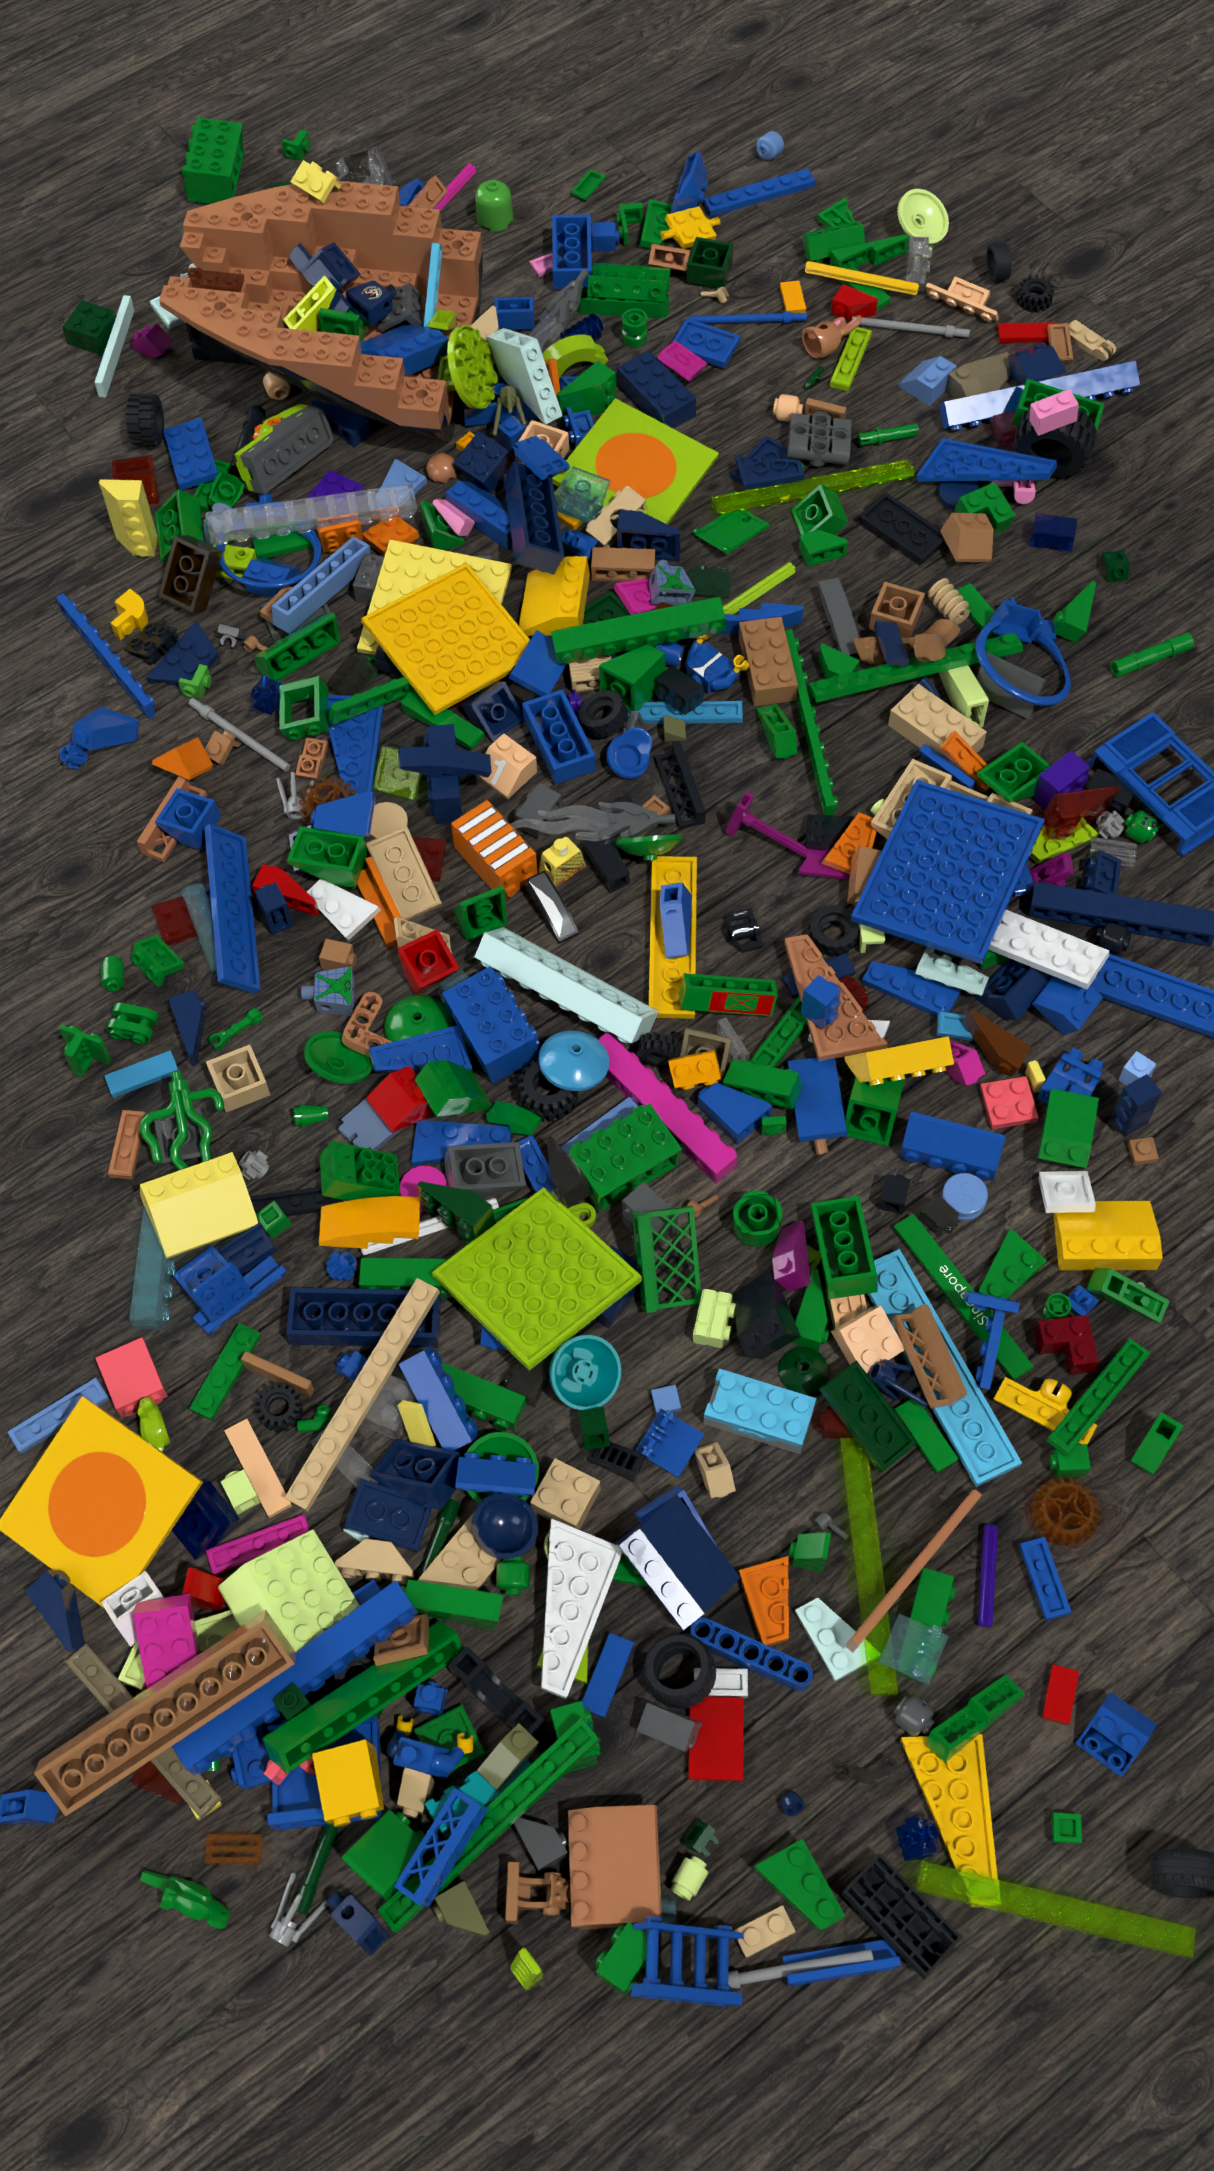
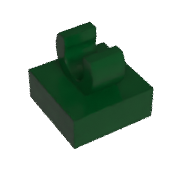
M696 1819L681 1843L688 1849L709 1857L710 1852L706 1850L705 1846L709 1841L718 1844L719 1840L714 1836L716 1832L714 1828Z

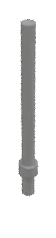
M863 317L859 324L861 326L945 335L947 338H953V336L969 338L970 330L955 328L952 325L942 327Z
M195 698L189 700L188 704L200 712V716L206 720L213 721L224 730L232 733L237 739L283 771L287 772L290 769L291 765L216 714L215 710L209 705H203Z
M872 1949L741 1973L738 1970L729 1971L728 1986L731 1987V1990L738 1989L743 1984L787 1977L790 1974L874 1961ZM717 1977L705 1979L708 1989L714 1990V1986H717Z

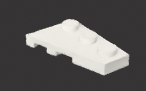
M320 879L307 891L316 900L318 909L348 941L381 911L379 906L323 879Z

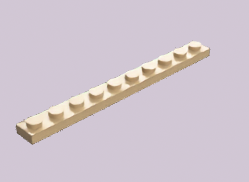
M418 1278L416 1279L284 1497L285 1499L306 1511L310 1510L439 1295L440 1291Z

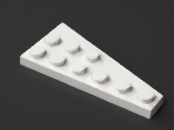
M554 1519L550 1520L541 1689L566 1699L622 1552L617 1545Z

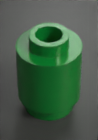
M109 956L104 958L101 964V985L108 991H118L125 984L124 964L119 957Z

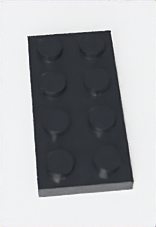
M886 492L864 510L858 518L860 523L921 565L946 543L939 528Z

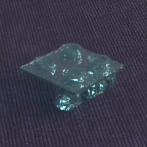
M899 1614L879 1663L929 1685L949 1636L941 1633L942 1629L938 1626L933 1625L930 1628Z

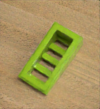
M438 309L429 321L428 327L441 330L453 329L456 326L457 313Z
M522 1948L511 1964V1971L523 1988L529 1990L543 1978V1973L526 1948Z

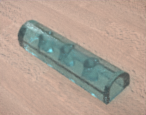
M196 883L185 887L181 893L211 973L215 975L217 974L212 909L203 884Z

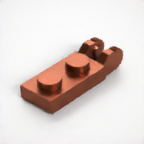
M197 267L189 268L187 272L189 277H186L191 279L192 288L241 292L244 283L243 274L203 271Z

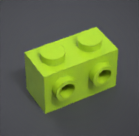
M226 545L224 549V559L228 568L240 578L243 577L250 560L257 559L255 549ZM219 565L216 577L232 579Z

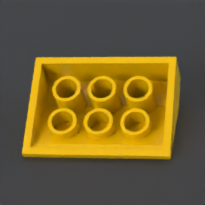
M587 556L564 557L554 574L541 572L537 569L528 573L519 627L527 636H533L536 630L551 636V631L583 625L590 578Z
M1095 1201V1212L1053 1213L1059 1270H1094L1095 1268L1157 1270L1163 1259L1160 1234L1150 1201Z

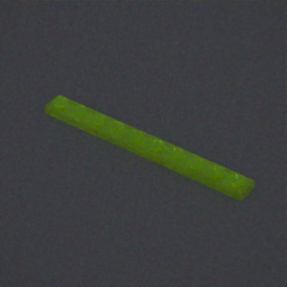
M902 460L808 478L800 482L711 497L712 506L717 513L727 514L738 509L747 510L750 507L759 505L768 506L770 503L788 502L790 499H804L820 484L834 491H846L849 488L866 487L874 483L883 484L889 480H904L907 477L914 476V467L908 460Z
M854 1438L840 1439V1450L861 1624H863L886 1596L869 1459ZM887 1611L864 1639L870 1697L898 1694Z
M924 1861L920 1862L916 1884L917 1892L1189 1959L1193 1958L1196 1928Z

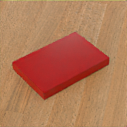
M705 1697V1700L701 1703L699 1702L698 1705L690 1706V1718L698 1720L703 1724L693 1748H689V1780L743 1782L744 1698Z

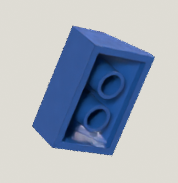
M465 1453L464 1458L459 1457L455 1488L456 1490L534 1496L536 1464H531L532 1459L516 1458V1462H508L505 1456L491 1455L490 1460L480 1459V1454Z

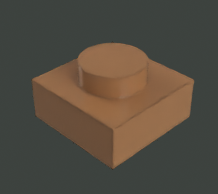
M1153 1137L1129 1140L1128 1147L1133 1166L1156 1163L1159 1157Z

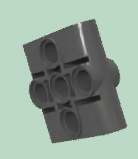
M822 411L815 412L813 415L791 413L787 458L807 460L813 466H823L825 463L848 465L852 420L833 418Z

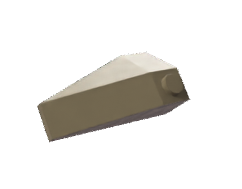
M1005 352L960 366L949 373L946 391L954 399H960L1000 390L1004 382L1008 381L1011 377L1008 357L1010 354Z

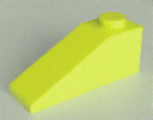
M325 275L283 319L290 329L318 331L320 329L319 310L320 308H329L336 292V288Z

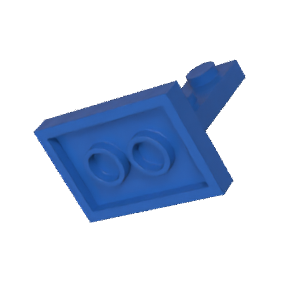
M965 1290L963 1300L974 1304V1309L985 1311V1307L994 1308L992 1317H987L985 1331L989 1332L987 1342H982L980 1356L984 1357L983 1364L977 1367L975 1381H979L978 1386L990 1390L1005 1312L1018 1313L1020 1303L1006 1298Z

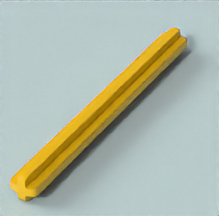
M807 261L805 266V272L808 274L910 295H917L919 290V284L811 261Z

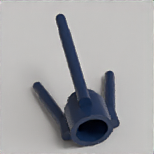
M884 1359L882 1363H874L869 1372V1379L893 1400H897L898 1397L887 1386L895 1388L924 1407L928 1405L926 1401L894 1382L896 1374L893 1372V1369L914 1373L915 1371L912 1366L892 1363L887 1359Z

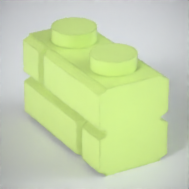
M709 1289L702 1291L693 1332L694 1343L723 1348L724 1340L729 1341L731 1326H728L729 1317L734 1318L736 1303H732V1295L730 1293L716 1292Z

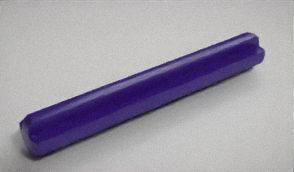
M986 1524L983 1528L978 1626L983 1628H990L993 1624L998 1527L991 1524Z

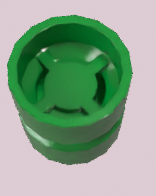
M629 309L622 316V341L628 347L638 348L647 342V314L641 309Z

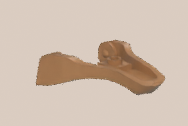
M940 619L935 621L923 633L917 634L914 637L902 638L905 650L914 648L915 656L919 661H936L945 656L946 646L958 635L961 629L954 621ZM877 637L854 639L862 662L865 664H881L885 662Z

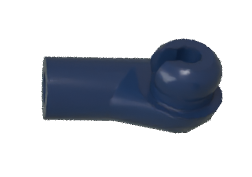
M926 676L917 682V684H920L940 698V693Z

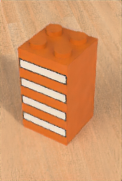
M488 800L451 823L454 848L491 889L503 885L505 899L514 896L518 890L526 886V879L537 874L536 853Z

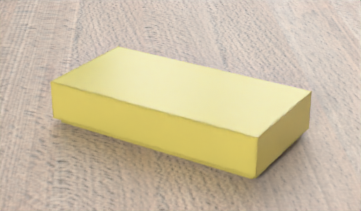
M402 1400L397 1406L410 1442L435 1447L436 1442L422 1404Z

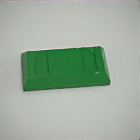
M590 169L570 194L586 202L603 183L606 176Z

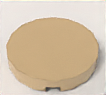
M390 802L376 804L370 838L375 840L404 826L408 827L407 814L404 809Z

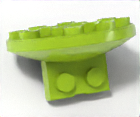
M463 325L456 327L452 331L448 341L447 355L441 357L439 375L437 376V380L446 381L447 392L456 390L462 401L474 410L484 409L494 400L495 393L493 388L498 382L490 356L491 348L488 342H484L478 329Z

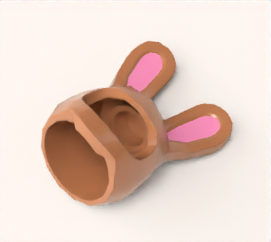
M858 315L848 324H846L844 317H839L833 322L823 321L816 327L803 329L802 339L808 354L813 358L822 359L835 352L840 345L841 339L859 326L862 317Z

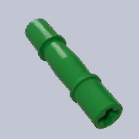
M1188 632L1171 639H1165L1163 643L1148 647L1137 653L1132 652L1128 656L1112 661L1110 664L1111 671L1116 678L1134 671L1137 672L1142 667L1154 664L1167 657H1175L1179 653L1192 649L1194 647V640Z

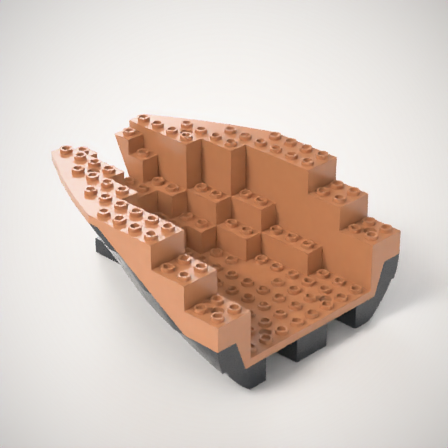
M336 181L341 185V188L333 187L324 203L294 184L233 197L187 211L183 223L184 234L180 248L192 263L203 271L244 275L241 292L192 288L190 278L170 276L168 285L163 286L159 299L160 306L186 322L189 340L193 342L191 348L194 359L256 365L316 397L381 423L441 442L452 439L455 428L454 403L457 391L447 392L446 381L437 380L440 362L405 376L403 358L364 355L361 351L360 338L357 335L321 332L320 329L318 331L290 329L283 319L313 288L290 260V253L301 243L310 256L313 257L321 248L335 242L361 274L356 280L346 284L340 291L345 298L346 290L372 280L378 282L383 287L392 284L395 289L410 282L424 296L425 318L432 243L442 244L437 310L457 313L456 328L463 325L471 326L480 317L483 275L481 232L442 229L439 209L400 206L398 186ZM404 320L381 332L378 329L377 322L373 326L369 325L368 332L363 341L410 324L407 320ZM455 328L450 330H437L441 331L445 336L449 338L450 334Z

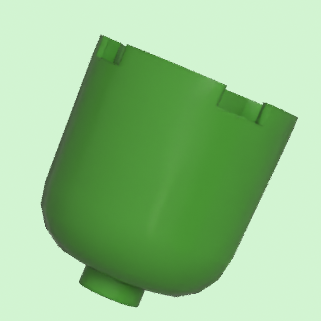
M499 180L483 182L477 188L475 194L477 224L481 228L483 226L490 228L491 232L505 230L508 228V224L514 220L510 189Z

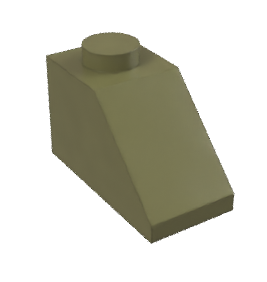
M518 1723L496 1746L478 1768L477 1773L497 1791L534 1753L539 1742Z
M465 1881L435 1897L438 1905L433 1908L440 1923L446 1920V1923L451 1928L485 1939L491 1937Z

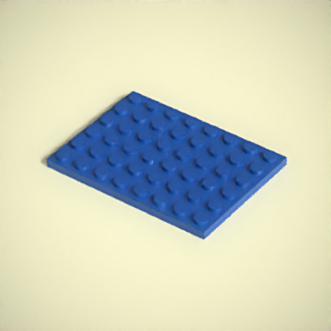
M916 779L851 915V921L983 964L1042 830L1045 819Z

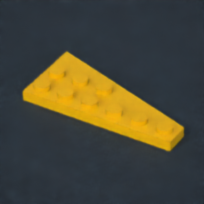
M982 1734L975 1737L946 1763L926 1745L929 1736L901 1737V1743L971 1908L999 1907L1001 1904Z

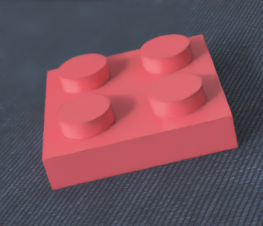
M1027 1076L980 1085V1092L991 1130L1038 1121L1039 1117Z

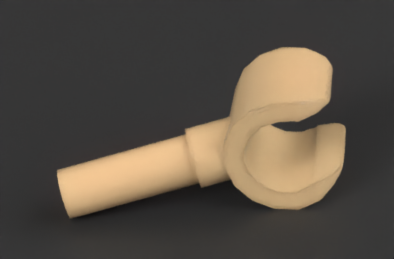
M720 287L713 292H701V297H717L720 303H724L727 301L726 297H729V294L724 287Z

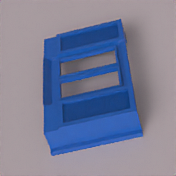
M1152 712L1096 749L1093 756L1087 760V763L1093 768L1103 762L1181 839L1177 852L1183 857L1214 836V771L1184 744L1167 724ZM1170 746L1185 761L1148 785L1133 770ZM1190 767L1207 781L1171 806L1155 792L1156 789Z

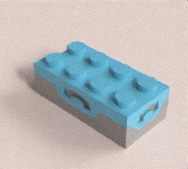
M719 1369L710 1402L707 1404L704 1413L703 1424L801 1454L815 1408L816 1398Z

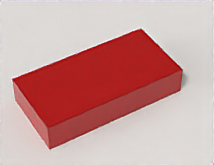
M1057 1665L1051 1666L1041 1719L1066 1726L1070 1724L1079 1671Z

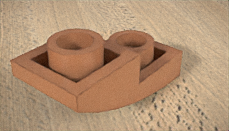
M306 738L303 753L299 756L295 773L297 777L318 779L329 745L327 741Z

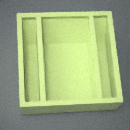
M314 1530L245 1563L218 1586V1590L240 1627L267 1610L296 1652L360 1606Z

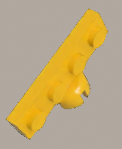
M1005 1377L993 1401L1053 1432L1070 1411L1067 1408V1403L1072 1393L1066 1385L1062 1384L1057 1396L1052 1394L1058 1383L1054 1379L1048 1378L1044 1380L1040 1390L1035 1392ZM1096 1424L1090 1428L1077 1445H1088L1097 1427Z

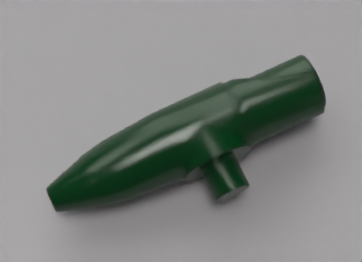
M819 365L813 371L805 384V389L811 387L818 380H822L820 375L824 371L823 366Z

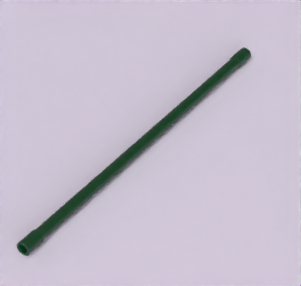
M449 1499L443 1507L438 1527L418 1579L443 1550L449 1531L455 1522L461 1506L459 1502L453 1499ZM383 1709L374 1714L378 1719H380ZM334 1824L325 1825L304 1883L299 1889L298 1894H302V1899L295 1912L303 1915H308L316 1894V1887L339 1828L334 1827Z

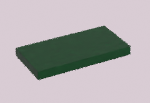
M857 1360L819 1389L879 1473L885 1471L917 1444Z

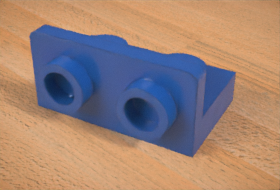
M260 1727L257 1730V1734L251 1739L241 1741L235 1745L234 1751L228 1755L229 1758L233 1757L235 1765L234 1768H231L233 1782L235 1785L239 1784L243 1791L272 1782L271 1779L263 1774L270 1761L263 1741L265 1737L263 1727Z

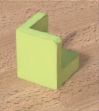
M859 924L858 939L860 953H865L866 944H883L885 942L883 931Z

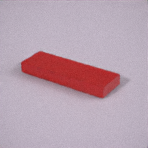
M998 323L999 343L1049 342L1048 325L1058 323Z

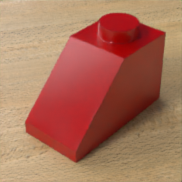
M843 284L832 299L831 314L837 317H844L847 321H851L853 316L856 317L858 315L863 318L875 316L878 298Z
M188 1568L182 1594H190L192 1607L222 1611L224 1604H227L218 1590V1586L225 1581L224 1579Z

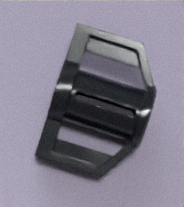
M748 908L731 913L730 921L727 925L730 942L742 953L763 948L759 926L754 918L752 909ZM748 917L749 922L731 926L732 921ZM751 937L755 938L754 942L743 945L737 942Z

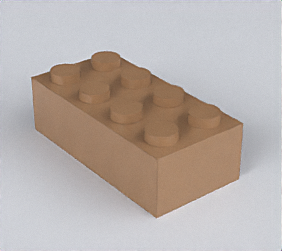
M782 617L739 622V643L742 656L744 657L743 660L749 662L746 673L754 706L796 701L798 684Z

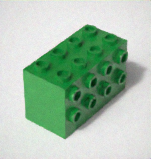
M197 117L196 125L192 126L193 138L189 139L190 151L186 152L185 156L186 165H183L182 176L186 179L184 181V192H187V200L213 204L233 198L236 194L244 158L242 123Z
M649 1103L644 1107L643 1105L636 1107L631 1111V1115L624 1119L623 1117L617 1118L604 1131L602 1129L595 1131L587 1141H579L572 1145L568 1153L567 1168L599 1214L627 1197L641 1183L649 1184L679 1166L682 1148Z

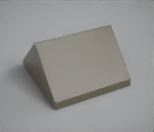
M686 1028L680 1057L715 1050L719 1068L722 1070V1077L718 1082L723 1083L731 1055L732 1038Z

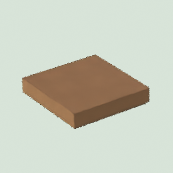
M427 1614L414 1616V1619L408 1625L399 1626L392 1631V1635L386 1641L377 1642L374 1645L373 1659L375 1665L379 1666L427 1655L429 1639V1619Z

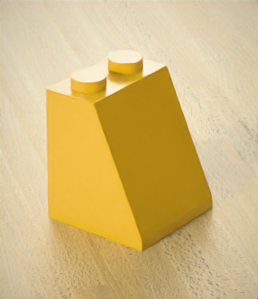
M365 1739L312 1754L325 1822L334 1824V1827H340L350 1824L351 1818L360 1816L361 1820L370 1819L377 1816V1811L384 1810L377 1751L373 1744Z

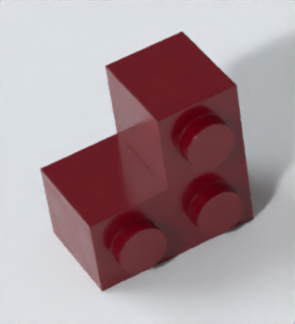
M1088 1315L1038 1321L1034 1334L1039 1355L1064 1352L1069 1375L1095 1371L1099 1360Z

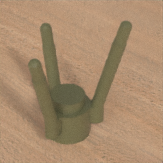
M512 386L501 388L500 397L497 399L498 406L493 427L494 436L497 434L502 405L508 408L509 413H512V407L516 405L522 424L526 425L525 416L520 405V398L516 396V389Z

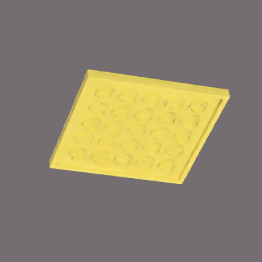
M389 540L367 615L465 563H468L502 605L512 564ZM364 626L357 650L359 653L376 655L379 644Z

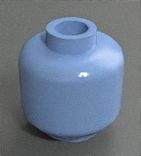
M770 131L758 139L756 149L759 156L768 161L782 153L784 142L777 132Z

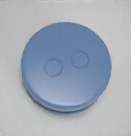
M956 1174L950 1177L944 1185L941 1195L942 1207L950 1217L956 1220H973L984 1211L988 1199L987 1187L980 1178L973 1174Z

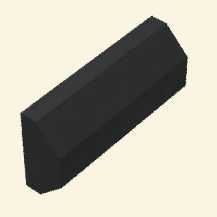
M880 1853L841 1893L923 1980L962 1938Z

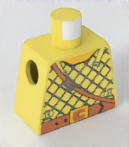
M568 837L557 839L554 845L541 854L539 873L545 870L554 886L558 887L585 868L586 865L579 848Z

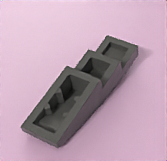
M839 577L819 581L818 587L827 622L830 623L834 641H837L839 651L849 656L859 655L854 642L855 638H859L857 628Z

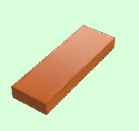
M956 731L951 732L939 749L961 771L975 780L976 787L982 793L987 792L990 787L976 775L977 772L988 766V764Z

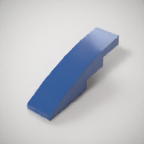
M761 603V610L739 608V615L725 614L726 630L717 634H739V622L782 617L784 628L802 623L804 606Z

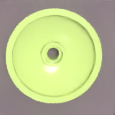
M912 189L900 199L898 218L903 230L910 238L920 244L933 245L945 237L949 227L948 214L942 202L934 194L923 189Z

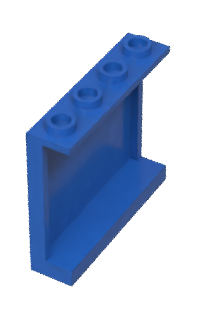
M373 1715L324 1748V1750L366 1739L376 1747L381 1782L379 1719ZM279 1720L276 1722V1725L267 1726V1730L273 1732L288 1721ZM298 1766L290 1771L279 1786L272 1781L273 1813L268 1814V1826L275 1831L329 1825L324 1819L316 1772L311 1776ZM382 1810L377 1811L376 1817L365 1820L380 1819L382 1817ZM359 1816L351 1818L350 1822L363 1820H361V1817Z

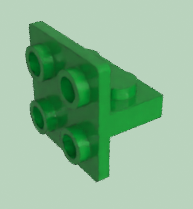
M60 1026L59 1030L66 1043L64 1055L75 1076L83 1078L93 1059L110 1065L112 1060L100 1036L96 1034L88 1035L74 1026Z

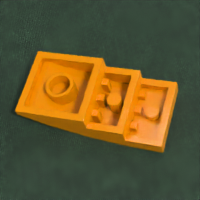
M372 1197L322 1206L319 1246L368 1249L369 1242L393 1244L394 1237L418 1239L420 1197Z

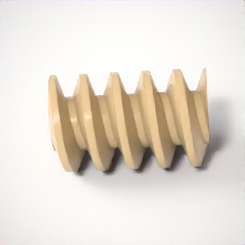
M947 578L939 580L929 589V600L933 602L945 619L954 621L958 625L969 616L968 602L963 601V596L959 595L958 590H955L952 584H949Z

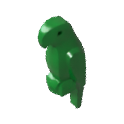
M146 1870L142 1871L140 1881L164 1892L160 1908L165 1910L175 1908L185 1916L198 1921L206 1918V1923L215 1928L224 1929L227 1927L231 1911L228 1907L219 1903L206 1887L175 1876L167 1877Z

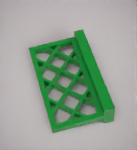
M684 1206L643 1212L642 1210L632 1212L638 1273L642 1276V1281L639 1283L641 1308L646 1313L656 1312L657 1309L700 1303L701 1286L694 1207ZM688 1213V1222L682 1229L673 1223L678 1214ZM661 1216L667 1222L659 1232H656L652 1228L651 1218ZM670 1225H673L680 1232L670 1243L662 1235ZM683 1235L690 1239V1246L685 1253L675 1247ZM659 1238L669 1245L661 1256L654 1252L653 1247ZM672 1249H675L682 1256L672 1267L664 1259ZM685 1259L692 1263V1270L687 1277L677 1271ZM662 1262L671 1269L663 1280L656 1276V1269ZM674 1273H677L684 1279L676 1291L666 1284ZM687 1283L694 1287L695 1297L685 1299L679 1294ZM664 1286L673 1292L668 1301L658 1302V1293Z

